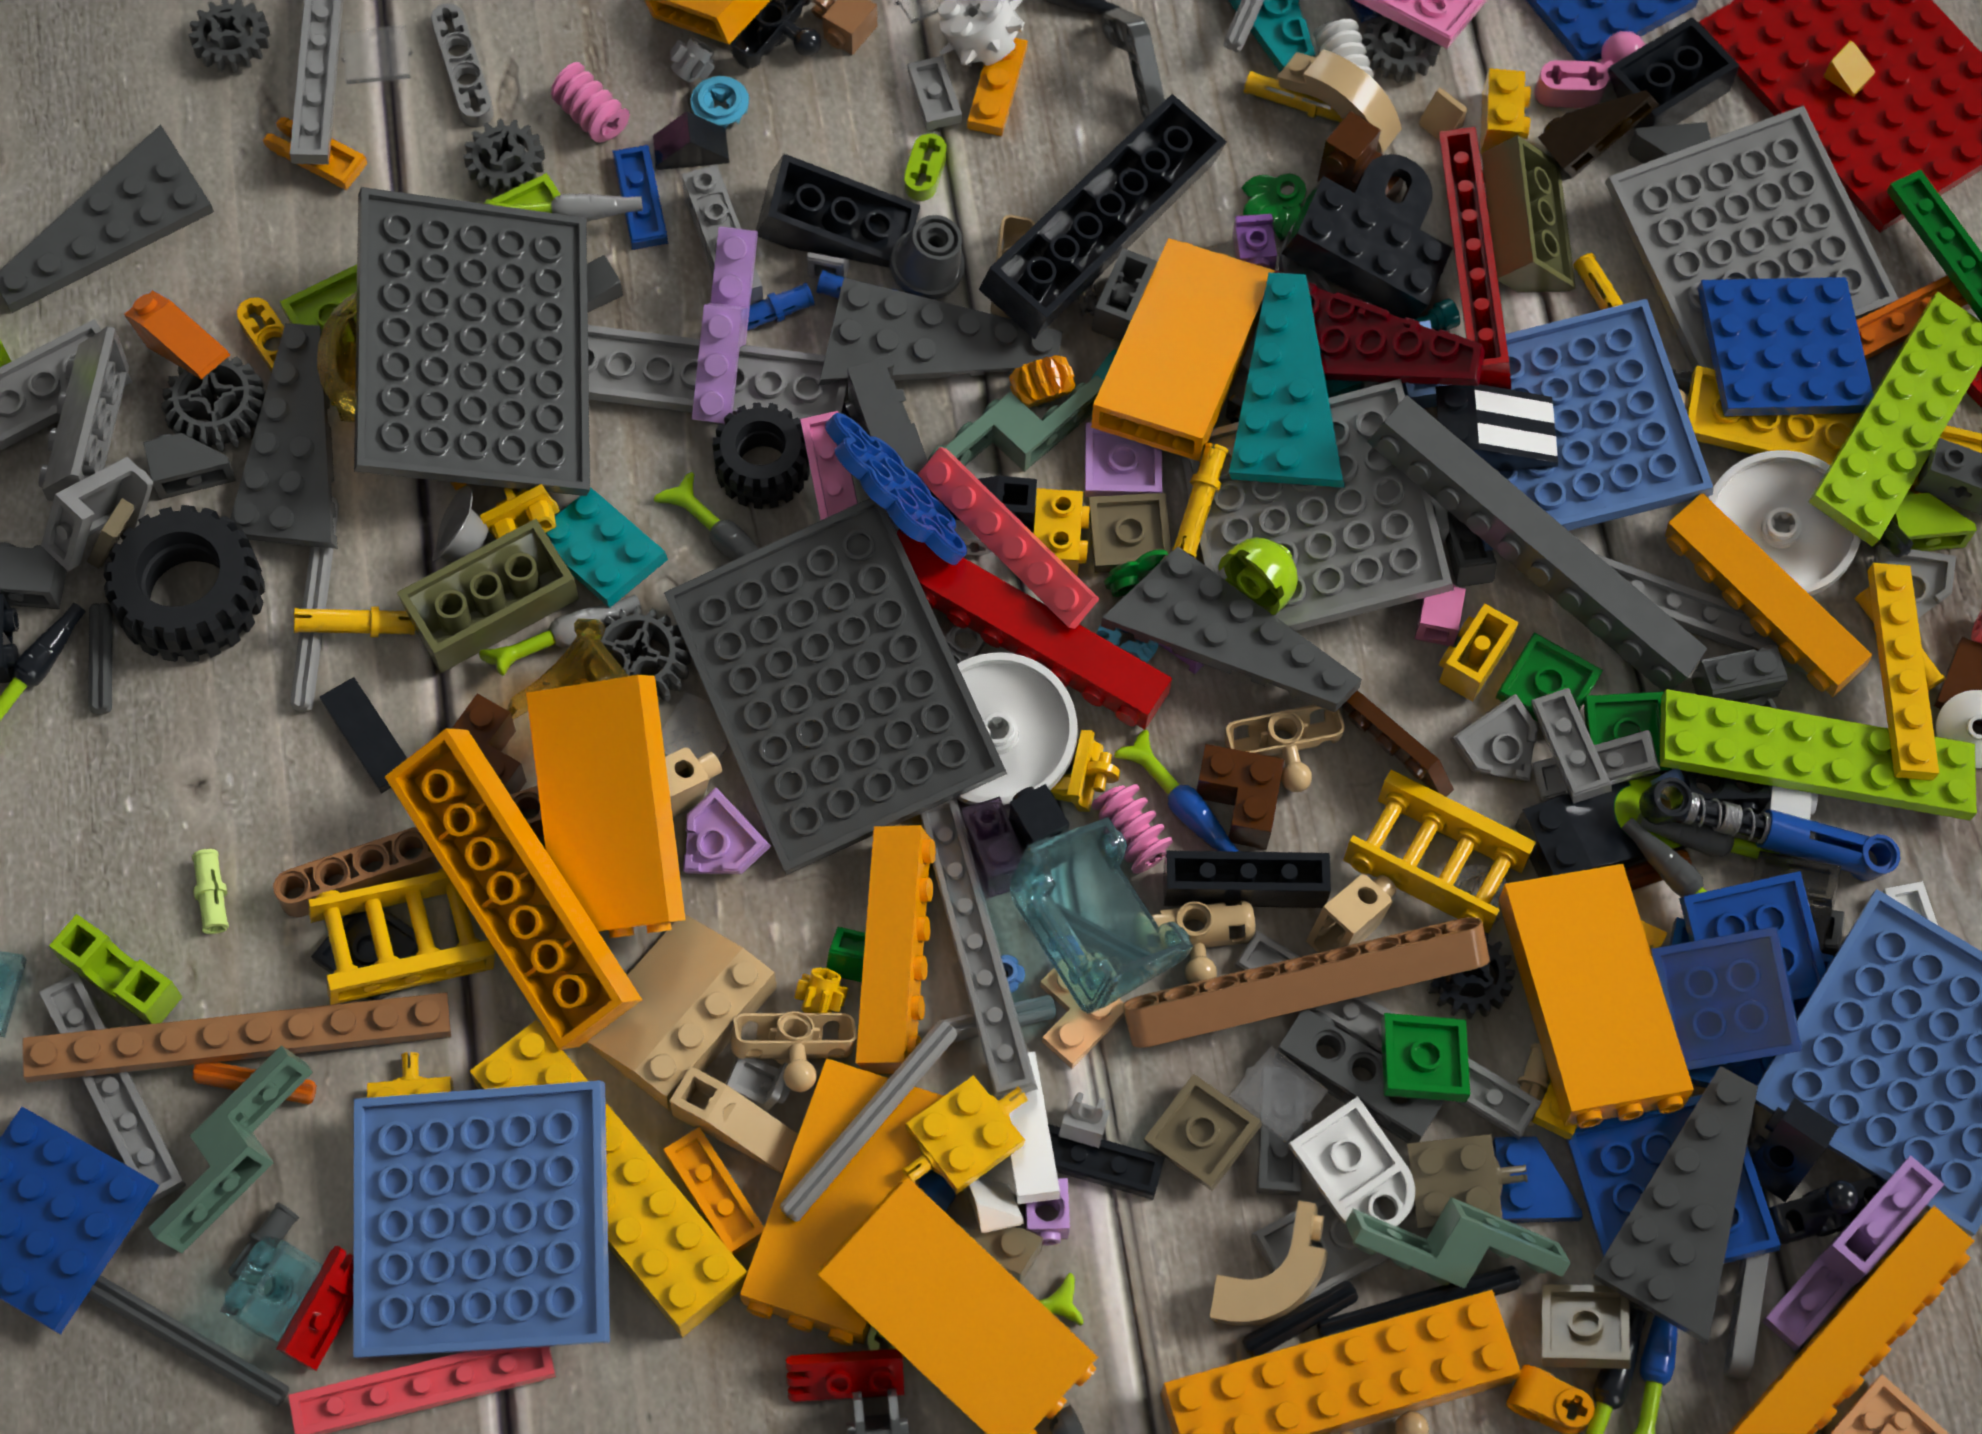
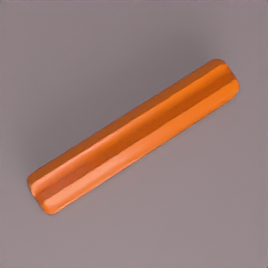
M219 1062L200 1063L194 1066L192 1078L198 1084L236 1090L256 1069ZM306 1079L286 1100L311 1104L315 1098L317 1085L313 1080Z

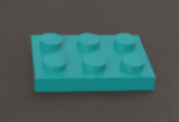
M591 487L587 496H579L555 516L556 528L546 532V535L571 574L609 608L668 560L665 550Z

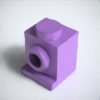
M1272 214L1235 216L1232 235L1235 258L1275 270L1277 251Z

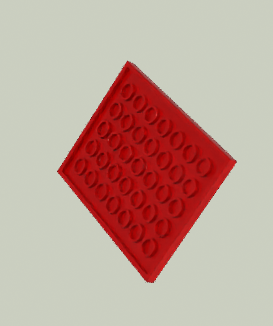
M1734 0L1698 22L1739 64L1736 75L1774 116L1801 106L1805 107L1849 199L1879 233L1905 218L1886 192L1891 183L1921 169L1941 196L1982 170V52L1933 0ZM1849 41H1852L1859 48L1875 71L1871 79L1854 97L1824 78L1832 59Z

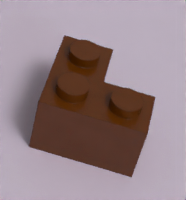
M1350 111L1325 141L1317 182L1324 176L1354 192L1363 171L1374 159L1382 156L1381 153L1376 151L1381 130ZM1391 176L1385 189L1386 196L1391 201L1402 190L1404 180L1398 176Z
M477 693L451 729L468 730L508 793L511 795L519 792L527 782L522 764L501 752L516 732L511 712Z
M1205 744L1196 791L1203 800L1234 806L1228 835L1232 843L1267 850L1285 759Z

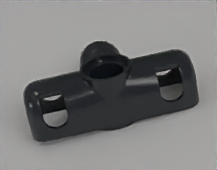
M770 0L730 43L734 59L746 68H755L761 64L763 55H768L774 47L783 44L787 38L793 40L795 50L803 56H813L821 47L820 34L810 27L801 29L794 24L802 14L803 7L809 5L811 0ZM740 35L747 45L745 50L735 45Z
M1878 1176L1853 1183L1837 1180L1828 1186L1808 1192L1799 1199L1768 1208L1780 1244H1789L1812 1236L1824 1237L1842 1231L1867 1205L1865 1198L1869 1202L1885 1184L1884 1181ZM1786 1220L1790 1222L1795 1233H1789Z

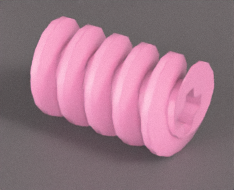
M580 62L568 65L556 77L551 89L552 100L561 105V109L570 114L571 119L579 124L582 130L589 133L591 139L595 142H606L624 130L629 121V110L626 108L622 109L621 102L617 99H612V94L608 90H603V85L598 80L594 81V76L589 71H585L584 66Z
M1138 784L1128 787L1124 785L1114 787L1100 795L1092 803L1094 810H1100L1098 816L1101 822L1108 823L1107 831L1109 835L1116 837L1115 844L1117 848L1125 850L1123 854L1125 861L1133 863L1131 869L1134 874L1145 872L1158 864L1165 857L1166 849L1173 842L1171 837L1158 839V835L1165 829L1163 824L1149 825L1156 816L1155 811L1142 814L1141 810L1148 803L1146 797L1137 800L1132 798L1140 790Z

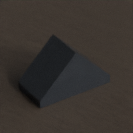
M688 111L653 135L656 170L729 163L726 128Z

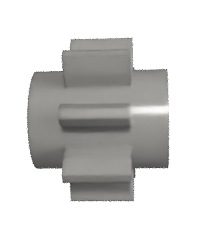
M691 37L686 43L678 39L669 52L672 55L670 59L674 61L671 69L687 82L693 83L698 77L706 80L715 68L713 65L714 60L711 59L714 54L713 50L696 37Z

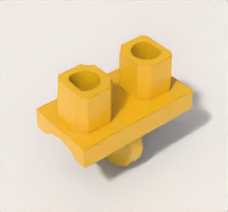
M540 484L530 490H522L520 492L514 488H504L507 498L496 503V507L480 515L483 523L487 525L488 531L495 539H498L534 519H537L546 533L556 528L554 515L559 513L560 509L557 502L550 497L545 487Z
M1081 730L1075 754L1070 766H1073L1072 774H1065L1051 789L1056 799L1072 802L1078 812H1090L1094 791L1104 792L1106 783L1117 782L1120 776V769L1110 764L1112 754L1103 752L1104 747L1102 744L1094 740L1095 733L1093 730Z

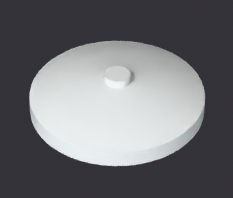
M1788 450L1767 451L1749 456L1733 465L1720 477L1713 487V495L1709 496V499L1810 596L1824 591L1839 580L1847 571L1861 541L1858 536L1808 503L1830 465L1814 456Z
M1013 653L981 654L958 663L960 672L1007 774L956 798L966 804L979 808L1009 809L1010 801L1013 800V797L1027 787H1034L1036 789L1046 784L1048 789L1051 790L1068 770L1074 757L1078 740L1076 711L1064 684L1042 664Z

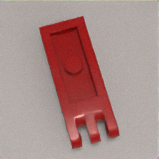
M335 1246L331 1249L276 1347V1350L308 1369L317 1371L353 1306L354 1255H346V1250L340 1246Z
M897 1349L791 1355L786 1358V1369L789 1371L787 1373V1384L790 1386L787 1390L788 1399L793 1402L853 1398V1392L860 1391L862 1398L888 1396L887 1389L896 1388L897 1395H905L903 1355Z

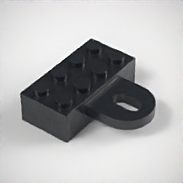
M1387 154L1377 157L1367 166L1361 174L1354 192L1323 176L1308 195L1281 254L1371 304L1388 310L1391 315L1403 319L1408 317L1415 320L1429 305L1453 247L1420 230L1433 197L1432 185L1425 171L1416 162L1407 157ZM1391 176H1398L1406 183L1407 189L1400 203L1392 202L1386 196L1385 189Z

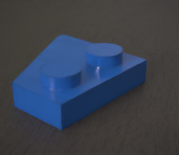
M1536 1136L1521 1137L1520 1139L1515 1137H1494L1492 1141L1494 1156L1500 1168L1526 1164L1527 1172L1510 1174V1176L1527 1174L1528 1179L1527 1183L1503 1184L1500 1202L1504 1220L1511 1223L1580 1222L1583 1218L1581 1208Z

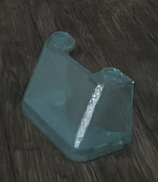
M1109 817L1028 845L1010 882V893L1015 906L1076 1003L1086 1013H1093L1107 1007L1182 962L1193 948L1186 930L1179 927L1178 924L1166 922L1161 926L1157 925L1121 870L1120 865L1124 859L1127 847L1126 840L1123 834L1115 828Z

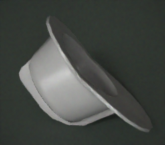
M470 486L463 487L457 492L444 513L438 532L436 550L432 557L433 562L443 558L453 563L488 544L486 538L488 527L471 508L473 490Z

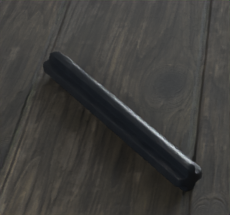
M1510 1265L1472 1276L1465 1288L1449 1283V1285H1441L1334 1316L1318 1322L1319 1338L1327 1337L1489 1290H1493L1494 1296L1514 1291L1521 1285L1520 1276L1516 1267Z

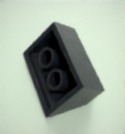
M1691 17L1610 66L1608 74L1617 98L1647 90L1659 104L1658 107L1633 127L1635 129L1677 125L1730 92L1739 64Z

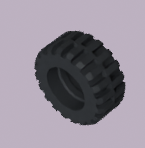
M182 505L181 511H173L171 507L159 509L160 514L152 518L147 514L138 519L140 525L134 529L128 527L120 535L123 542L113 545L108 554L112 562H107L104 567L103 576L107 581L104 585L105 595L121 628H123L125 634L134 645H140L142 650L151 656H157L160 652L163 660L176 662L179 656H184L186 662L199 661V655L208 653L211 658L221 654V647L227 644L233 647L241 641L239 634L242 631L249 632L256 623L252 614L258 615L261 613L264 603L261 597L265 592V582L261 574L262 570L243 530H238L235 522L227 516L219 518L217 511L208 508H202L201 512H197L195 506ZM198 561L209 563L219 568V575L212 589L201 599L191 604L171 607L160 605L151 600L152 590L158 579L167 570L176 565Z

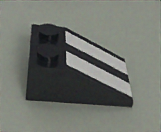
M1479 384V386H1435L1438 421L1497 471L1558 467L1552 397Z

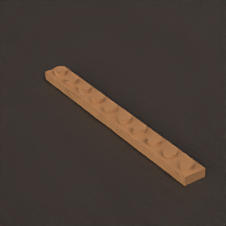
M437 993L23 1037V1077L26 1083L196 1065L200 1063L270 1057L281 1045L293 1054L451 1037L448 994Z

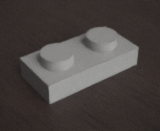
M943 56L908 63V75L926 129L932 130L962 123V113Z

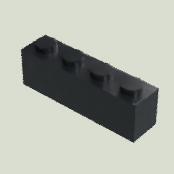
M1167 850L1163 866L1164 906H1183L1185 903L1192 901L1201 902L1205 905L1225 902V905H1236L1242 900L1249 902L1252 907L1323 908L1327 904L1331 893L1330 853Z

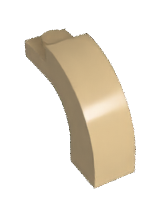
M1324 49L1317 57L1296 52L1277 76L1280 88L1316 97L1331 106L1342 119L1352 111L1379 128L1381 133L1376 150L1379 153L1383 154L1402 130L1397 111L1384 90L1364 70L1340 55Z
M1298 1201L1289 1253L1281 1266L1274 1272L1258 1279L1216 1276L1210 1318L1213 1322L1236 1326H1254L1269 1323L1293 1311L1311 1295L1322 1277L1328 1258L1326 1249L1312 1247L1313 1241L1320 1242L1324 1223V1216L1317 1215L1318 1208L1315 1203Z

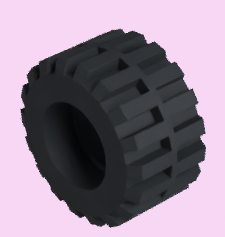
M761 402L753 403V408L747 409L745 405L738 407L737 415L729 413L724 417L725 425H718L715 430L716 437L713 438L715 474H717L720 487H725L726 495L731 499L738 496V504L747 506L748 502L754 503V509H762L763 504L770 503L771 508L778 507V501L782 499L786 503L793 499V491L800 493L804 488V480L808 481L810 474V465L800 419L798 417L793 419L792 412L786 408L781 412L778 411V405L769 403L768 408L762 407ZM762 446L774 448L782 454L776 461L766 465H754L742 459V456L747 451Z

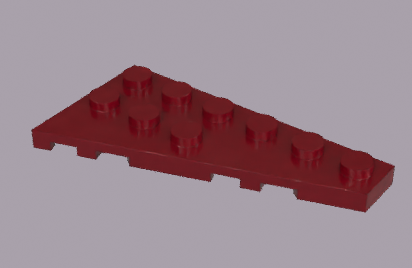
M1277 270L1274 271V273H1283ZM1308 282L1325 380L1390 382L1401 379L1402 383L1479 386L1485 355L1482 344L1444 330L1436 331L1420 325L1419 321L1408 317L1403 319L1391 315L1386 309L1338 292L1335 294L1317 288L1316 284Z

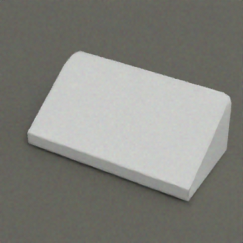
M981 1176L967 1186L969 1201L981 1232L987 1233L1023 1224V1217L1008 1184Z

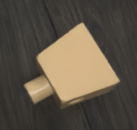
M685 747L665 756L673 818L699 803L704 797L709 779L722 773L721 764L713 752H708L696 758L691 749Z
M1361 874L1323 906L1306 942L1318 953L1363 942L1381 924L1393 902L1391 897L1397 892L1395 884L1384 875H1379L1372 881L1367 875Z

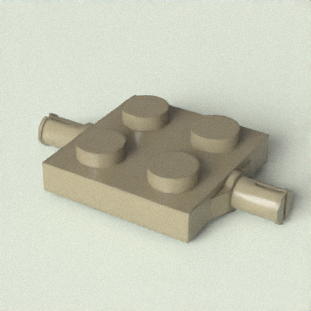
M1491 1134L1407 1143L1410 1163L1409 1170L1415 1184L1413 1204L1416 1209L1418 1228L1434 1227L1450 1197L1503 1219L1500 1202L1503 1184L1528 1182L1527 1174L1510 1176V1174L1527 1172L1526 1164L1500 1168L1494 1156Z

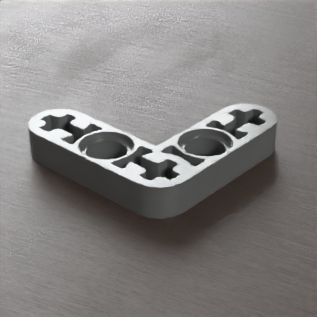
M1123 8L1103 12L1101 14V22L1108 42L1128 52L1139 107L1145 120L1165 101L1149 27L1144 18Z

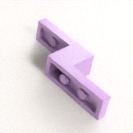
M718 227L711 302L704 304L692 420L725 424L724 417L729 413L733 414L739 350L741 346L746 345L758 231Z
M1910 1155L1861 1212L1834 1238L1762 1322L1796 1351L1851 1287L1871 1270L1943 1187L1944 1183Z

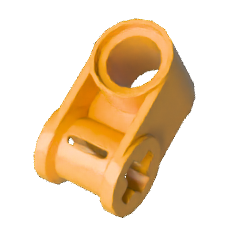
M1522 1365L1521 1373L1513 1385L1506 1402V1407L1526 1419L1539 1422L1561 1434H1579L1583 1432L1594 1415L1595 1408L1591 1397L1583 1390L1556 1379L1553 1375L1538 1367ZM1570 1404L1578 1407L1577 1417L1574 1420L1566 1417L1568 1414L1567 1408Z

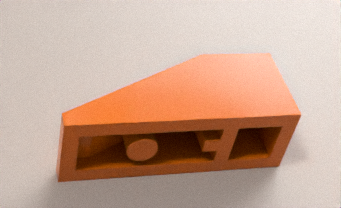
M155 291L139 297L134 302L133 307L124 313L147 348L200 379H203L230 356L226 348L178 306Z

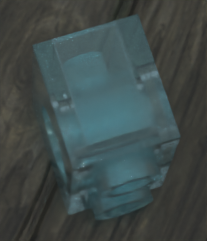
M265 1235L262 1241L258 1242L250 1251L248 1264L240 1278L234 1281L225 1294V1303L220 1312L258 1336L278 1342L323 1265L285 1240ZM271 1277L272 1288L269 1291V1293L265 1295L264 1285L266 1281Z

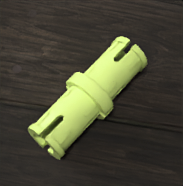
M215 849L199 850L192 855L197 884L193 889L194 898L199 901L202 932L206 934L222 933L229 928L224 897L227 895V886L221 880L219 852Z

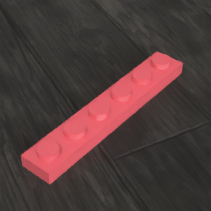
M939 447L919 472L918 476L925 482L929 490L1068 627L1075 629L1100 598L948 449Z
M550 1347L472 1351L448 1355L290 1394L288 1397L295 1434H328L554 1378L556 1374Z

